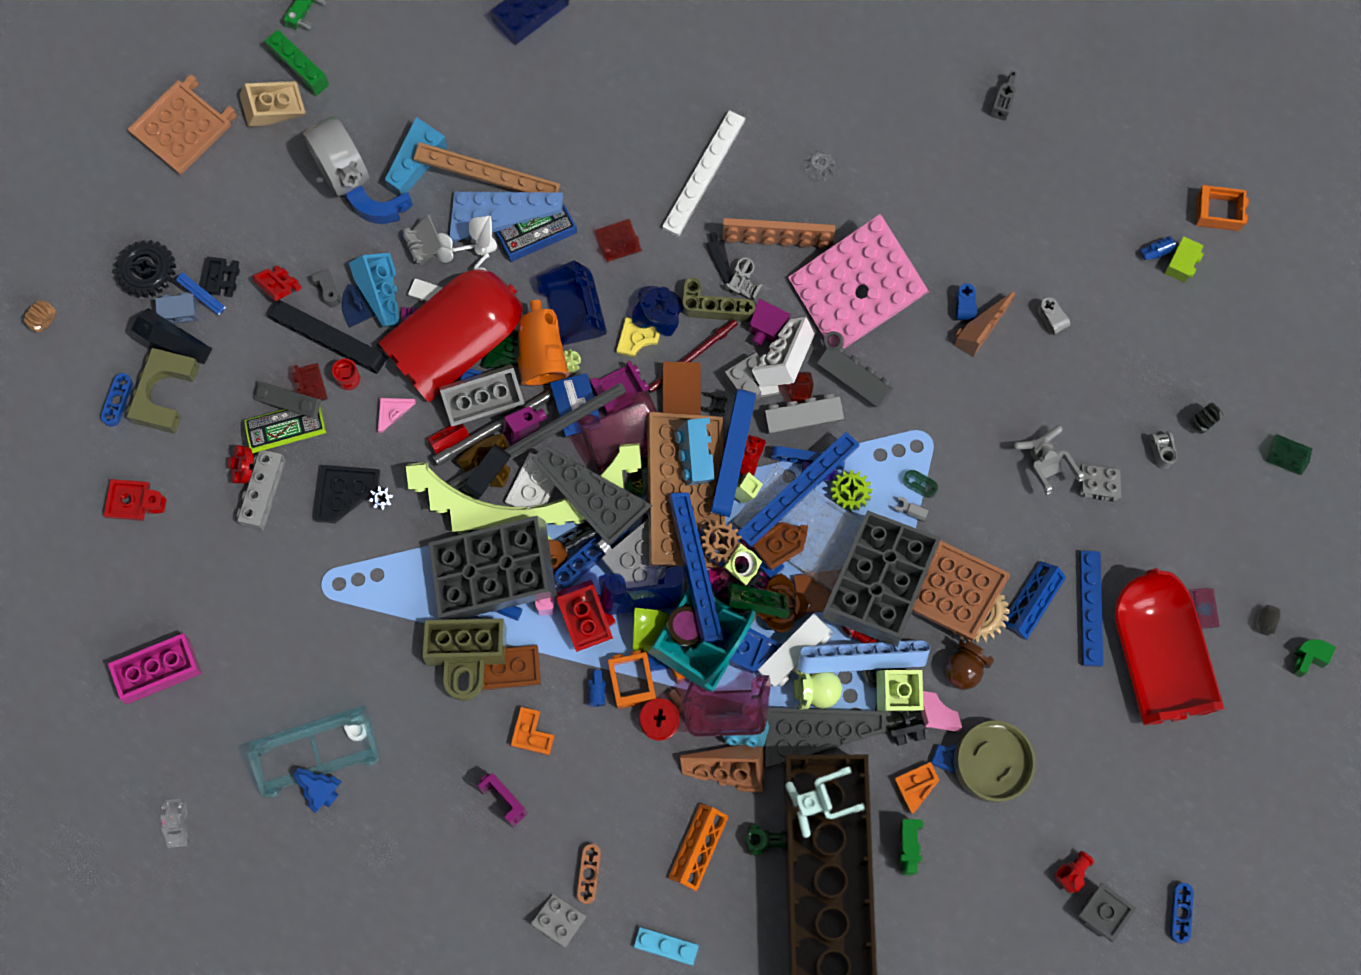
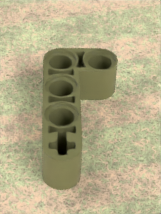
M689 278L685 281L683 313L687 317L730 321L734 319L735 321L743 322L752 320L756 308L752 300L702 296L701 282L697 278ZM695 287L697 290L690 291L688 288ZM688 304H694L695 307H694V308H688L687 305H688ZM711 305L714 309L708 310L705 307ZM731 307L733 310L726 311L724 308Z

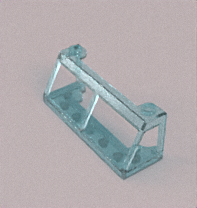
M366 705L251 741L247 755L262 798L278 796L280 794L279 791L283 787L295 784L297 781L294 773L266 782L259 757L270 752L271 748L308 736L311 740L317 765L306 770H310L315 775L326 774L357 763L365 764V766L376 764L380 760V753ZM346 724L348 726L364 724L371 748L323 764L321 763L314 738L315 734Z

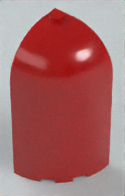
M487 270L467 271L454 278L378 343L387 355L393 359L405 376L409 374L408 379L414 384V387L430 402L440 394L439 387L451 384L514 330L522 315V303L515 295L517 290L511 283L507 286L495 273Z
M1158 568L1147 570V574L1135 578L1124 587L1118 597L1115 608L1116 626L1143 725L1162 724L1165 720H1172V722L1187 719L1189 714L1190 716L1198 714L1202 716L1224 710L1198 614L1189 591L1173 573L1160 571Z

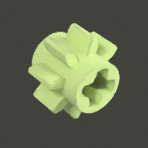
M571 349L565 350L564 355L568 372L574 373L580 369L578 364L581 363V357Z

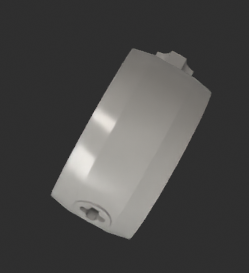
M336 116L327 118L302 133L318 168L337 197L357 189L370 180L361 156Z

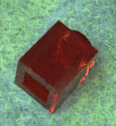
M798 372L795 382L789 384L788 389L791 401L805 402V399L811 398L814 387L811 372Z

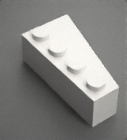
M813 614L758 671L774 687L784 686L789 681L788 676L793 671L796 673L799 670L797 664L801 648L824 645L834 632L817 615Z

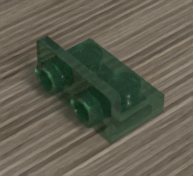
M1276 434L1266 461L1302 475L1310 463L1313 448Z

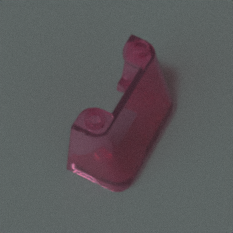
M647 390L636 393L632 398L633 405L600 419L595 415L588 414L577 421L590 458L600 472H603L612 463L620 451V444L640 443L641 457L648 454L647 414L649 412H657Z
M770 675L754 677L751 682V690L709 692L691 681L682 700L688 732L697 737L761 734L767 724L771 690Z

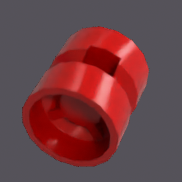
M346 358L334 363L332 373L337 385L343 390L355 389L361 379L355 363Z

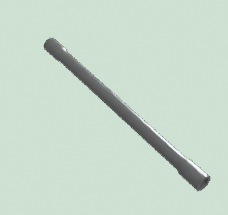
M577 372L576 374H574V375H572V376H570V377H574V376L581 375V374H580L579 372ZM552 389L452 447L432 457L437 467L442 465L455 455L502 429L504 417L528 406L534 410L554 398Z

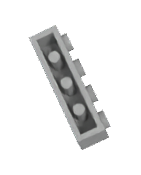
M834 394L823 396L824 400L816 401V398L805 399V403L802 404L793 401L786 403V407L779 408V405L768 406V410L764 411L767 432L770 434L843 420L844 416L840 397H835Z
M263 450L259 451L258 455H255L253 473L248 481V489L244 491L242 496V508L238 509L236 516L241 526L264 531L286 461L282 454Z

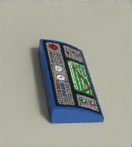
M563 204L562 213L545 218L538 217L529 220L527 223L522 224L521 222L512 225L513 227L496 231L510 262L577 234V227Z

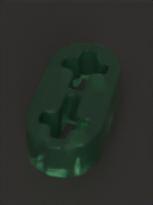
M909 470L904 475L903 483L910 490L925 498H932L936 495L938 485L931 478L916 470ZM915 476V481L910 483L908 477ZM931 485L933 491L926 492V487Z

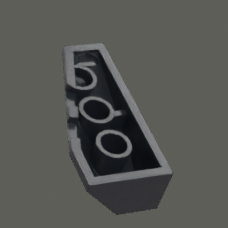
M149 308L137 316L131 329L132 339L145 347L195 358L201 364L206 363L213 349Z

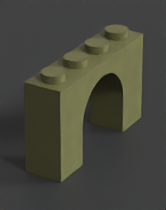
M152 348L150 354L146 357L145 369L140 373L138 388H135L133 392L134 399L132 404L127 408V418L133 424L175 434L181 419L180 414L177 410L153 404L151 402V391L154 385L164 378L173 377L194 382L200 365L195 358Z

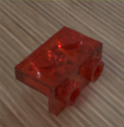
M315 363L299 368L298 364L294 365L295 372H292L295 383H299L300 389H297V392L321 399V401L327 400L328 396L319 364Z

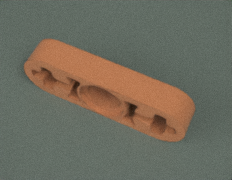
M595 844L585 846L582 852L577 897L585 905L591 904L596 898L601 851ZM591 848H594V851L598 853L597 856L593 857V863H597L596 867L590 864L584 865L585 861L589 863V855H586V852H589ZM588 868L595 871V877L592 880H586L583 877L584 871ZM582 882L586 884L594 883V887L589 886V893L592 894V897H588V900L585 901L581 893L585 892L586 885L581 886Z

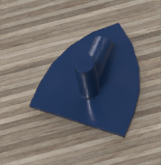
M348 284L343 294L342 311L350 328L376 315L359 287Z

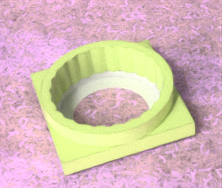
M739 544L724 568L744 585H747L757 573L762 561L757 558L754 552ZM738 556H744L749 561V568L745 573H738L735 569L734 562Z

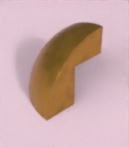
M504 434L488 437L473 445L461 455L457 463L465 472H468L481 463L495 444L503 450L509 448ZM507 463L489 486L499 488L505 486L510 473V467H507Z

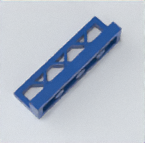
M1040 561L1009 609L1010 613L1006 614L1009 618L1008 622L1003 621L1006 628L1014 630L1020 638L1025 640L1029 638L1066 579V576L1058 566ZM1043 568L1049 570L1046 575L1040 577ZM1038 584L1037 590L1030 593L1031 587ZM1029 601L1025 607L1020 608L1022 602ZM1013 617H1019L1015 624L1009 623Z

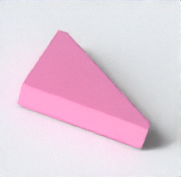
M380 398L378 433L384 432L416 404V400Z

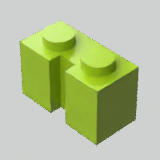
M1183 236L1164 274L1183 283L1186 282L1188 277L1192 278L1197 269L1194 267L1195 263H1199L1204 255L1201 252L1204 245Z

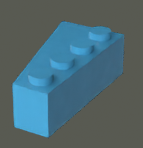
M417 117L385 178L388 190L397 196L409 192L430 167L429 165L414 161L419 142L444 150L447 147L445 136Z

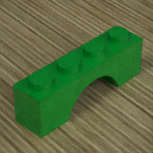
M276 30L265 39L268 51L280 63L282 61L285 62L297 74L304 86L315 96L319 95L329 86L326 75L281 31Z

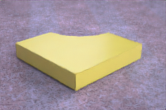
M626 317L616 353L635 358L641 348L658 344L662 326Z

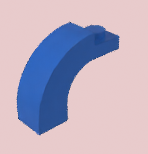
M362 186L345 194L350 206L358 216L376 224H388L399 221L398 213L406 212L413 206L408 192L387 202L372 200L368 197Z

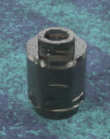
M1265 605L1260 612L1255 626L1259 633L1266 636L1275 633L1281 617L1280 609L1275 606Z

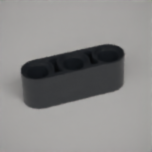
M495 444L466 481L462 489L478 500L507 463L511 455Z

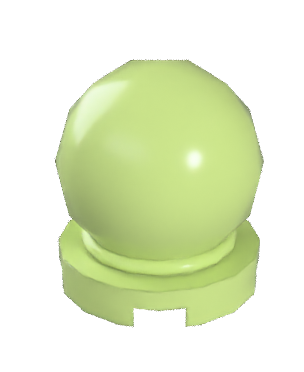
M796 671V674L799 676L798 680H794L795 700H799L800 704L797 705L799 710L809 709L810 704L816 708H830L841 698L843 687L835 673H811L809 675V673Z

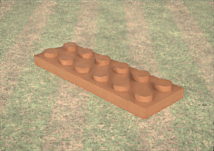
M724 218L722 240L729 243L740 241L747 244H754L756 242L765 245L818 246L825 249L832 247L835 225Z

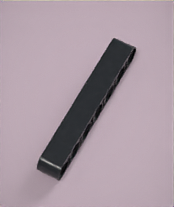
M281 300L276 301L267 314L268 318L275 323L343 358L352 360L355 364L372 373L378 374L388 358L379 350Z

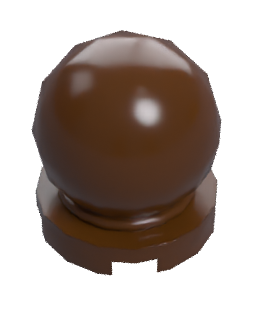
M961 639L957 644L959 652L953 653L948 658L944 667V674L947 682L954 688L967 690L974 688L980 683L984 674L983 668H990L994 659L992 656L987 658L982 654L984 650L968 640L964 643V640Z

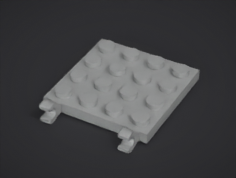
M649 518L613 549L604 539L596 544L605 554L601 558L602 561L641 608L661 611L689 587L685 567L649 566Z

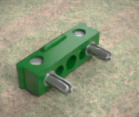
M295 0L284 17L285 27L297 30L301 25L310 30L312 24L304 21V17L314 1L325 5L327 0Z

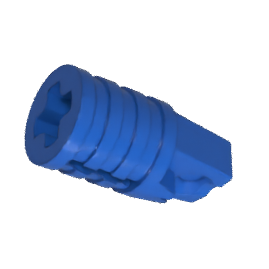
M1168 236L1141 249L1140 254L1144 260L1156 259L1175 252L1176 245L1173 238Z
M593 670L592 680H588V706L602 707L606 705V681H602V670Z

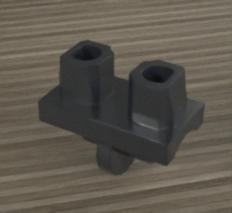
M906 711L901 712V718L895 719L896 724L901 725L888 727V732L893 737L897 746L907 744L905 734L911 732L914 741L925 740V729H928L925 727L923 720L914 721L916 720L915 714L908 716Z

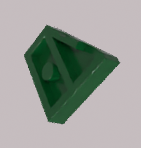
M506 337L487 354L483 367L490 369L511 364L518 365V340Z

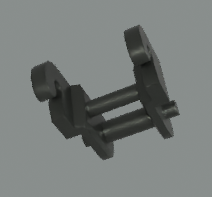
M705 392L704 395L714 398L712 407H707L706 409L702 406L701 410L708 413H713V411L720 414L725 413L726 410L723 409L724 403L728 399L725 396H716V393L713 392L710 394ZM717 401H721L719 408L715 407Z

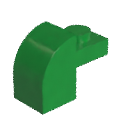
M1312 639L1300 645L1293 653L1299 656L1294 662L1293 667L1295 670L1293 674L1299 678L1307 674L1311 663L1321 668L1329 664L1336 647L1319 639Z

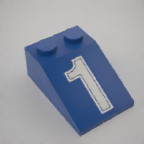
M587 373L550 383L559 417L564 416L594 398ZM598 409L564 428L565 438L602 428Z

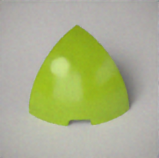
M635 608L633 652L642 650L643 653L649 651L670 614L652 609Z

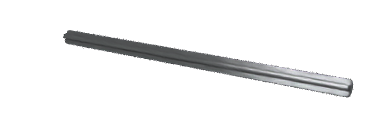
M618 383L505 449L511 455L509 460L626 392L625 387L622 383ZM478 466L447 484L456 490H460ZM428 494L424 497V500L426 504L430 506Z

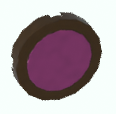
M686 606L674 610L667 619L666 629L670 639L681 646H693L700 642L701 636L694 608Z

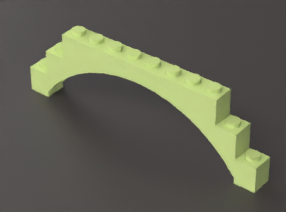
M640 443L620 444L619 453L600 476L625 489L623 470H626L627 473L637 472L642 466ZM428 462L411 463L406 466L408 489H414V492H422L428 488L430 511L436 510V513L448 512L447 509H450L452 532L458 531V534L469 533V530H481L533 516H539L546 523H554V525H564L566 521L580 524L586 520L566 497L547 504L529 507L495 505L477 500L451 487L429 468Z

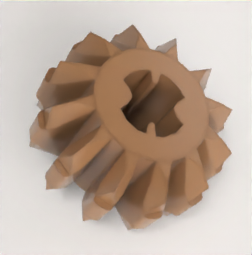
M38 300L28 309L24 322L31 330L37 333L43 332L45 328L47 329L52 324L57 311L49 302Z

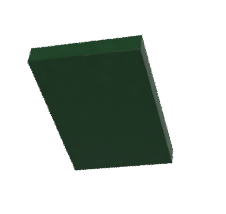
M734 583L728 584L729 607L748 611L753 609L758 613L788 618L789 609L785 594Z

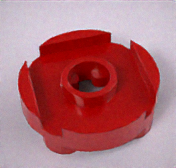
M236 445L232 457L228 458L227 467L231 468L232 483L245 484L249 481L252 470H249L250 463L253 464V453L250 447Z

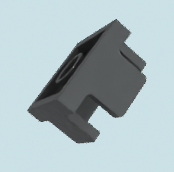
M1101 883L1097 890L1091 893L1081 907L1082 911L1078 917L1085 921L1083 924L1099 937L1104 936L1109 941L1114 942L1137 908L1107 885Z

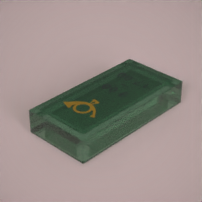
M641 456L642 466L637 472L632 473L625 490L643 498L648 487V458Z

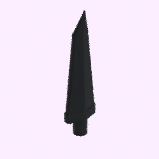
M716 232L710 233L711 242L707 243V247L724 283L729 284L732 277L724 240H718Z

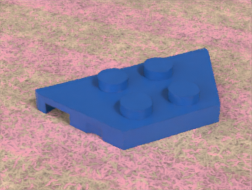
M749 628L744 639L728 662L752 674L783 644ZM721 629L723 640L716 643V647L723 649L731 633H726Z

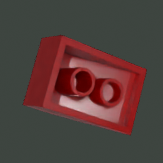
M592 579L556 592V598L576 652L613 639Z

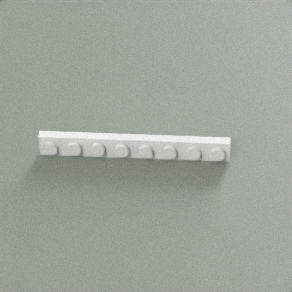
M732 111L727 113L665 221L662 230L679 238L745 122L744 117Z

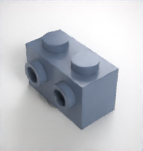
M183 292L177 296L163 295L161 298H155L156 313L171 323L199 321L198 301L193 293Z

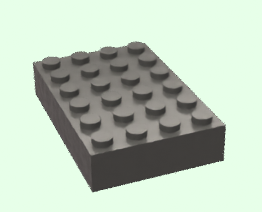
M867 510L826 604L823 619L898 647L937 553L941 538Z
M539 516L428 543L438 618L442 620H459L557 596L546 521Z

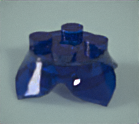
M643 287L638 293L639 302L632 312V324L645 329L654 327L659 334L671 336L678 327L679 313L683 310L681 298L667 287ZM656 305L661 306L662 310L660 308L656 309Z

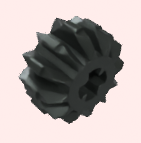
M1209 403L1191 418L1190 423L1195 430L1202 434L1223 417V413L1214 403Z

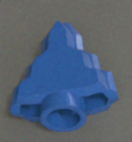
M301 768L294 772L298 785L304 789V797L309 801L308 807L314 813H317L323 805L329 807L339 794L335 791L342 781L335 776L328 777L323 773L315 775L310 770Z

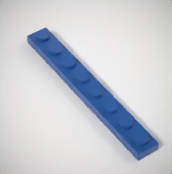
M845 432L737 532V536H741V540L751 549L857 450L860 444L849 433Z
M689 492L671 493L668 498L701 641L718 643L723 640V635Z

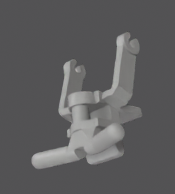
M1057 425L1037 440L1016 442L1014 444L1016 450L1034 449L1030 452L1031 457L1036 461L1034 462L1033 472L1043 486L1046 495L1052 493V488L1046 478L1062 471L1061 459L1066 461L1078 482L1084 480L1083 472L1077 467L1070 454L1065 450L1060 452L1054 451L1053 444L1049 443L1050 440L1062 432L1063 428L1060 425Z

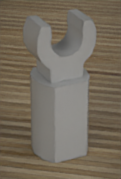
M903 497L898 498L897 501L901 502L903 507L895 506V512H905L908 516L923 522L925 521L929 509L912 502L910 504Z

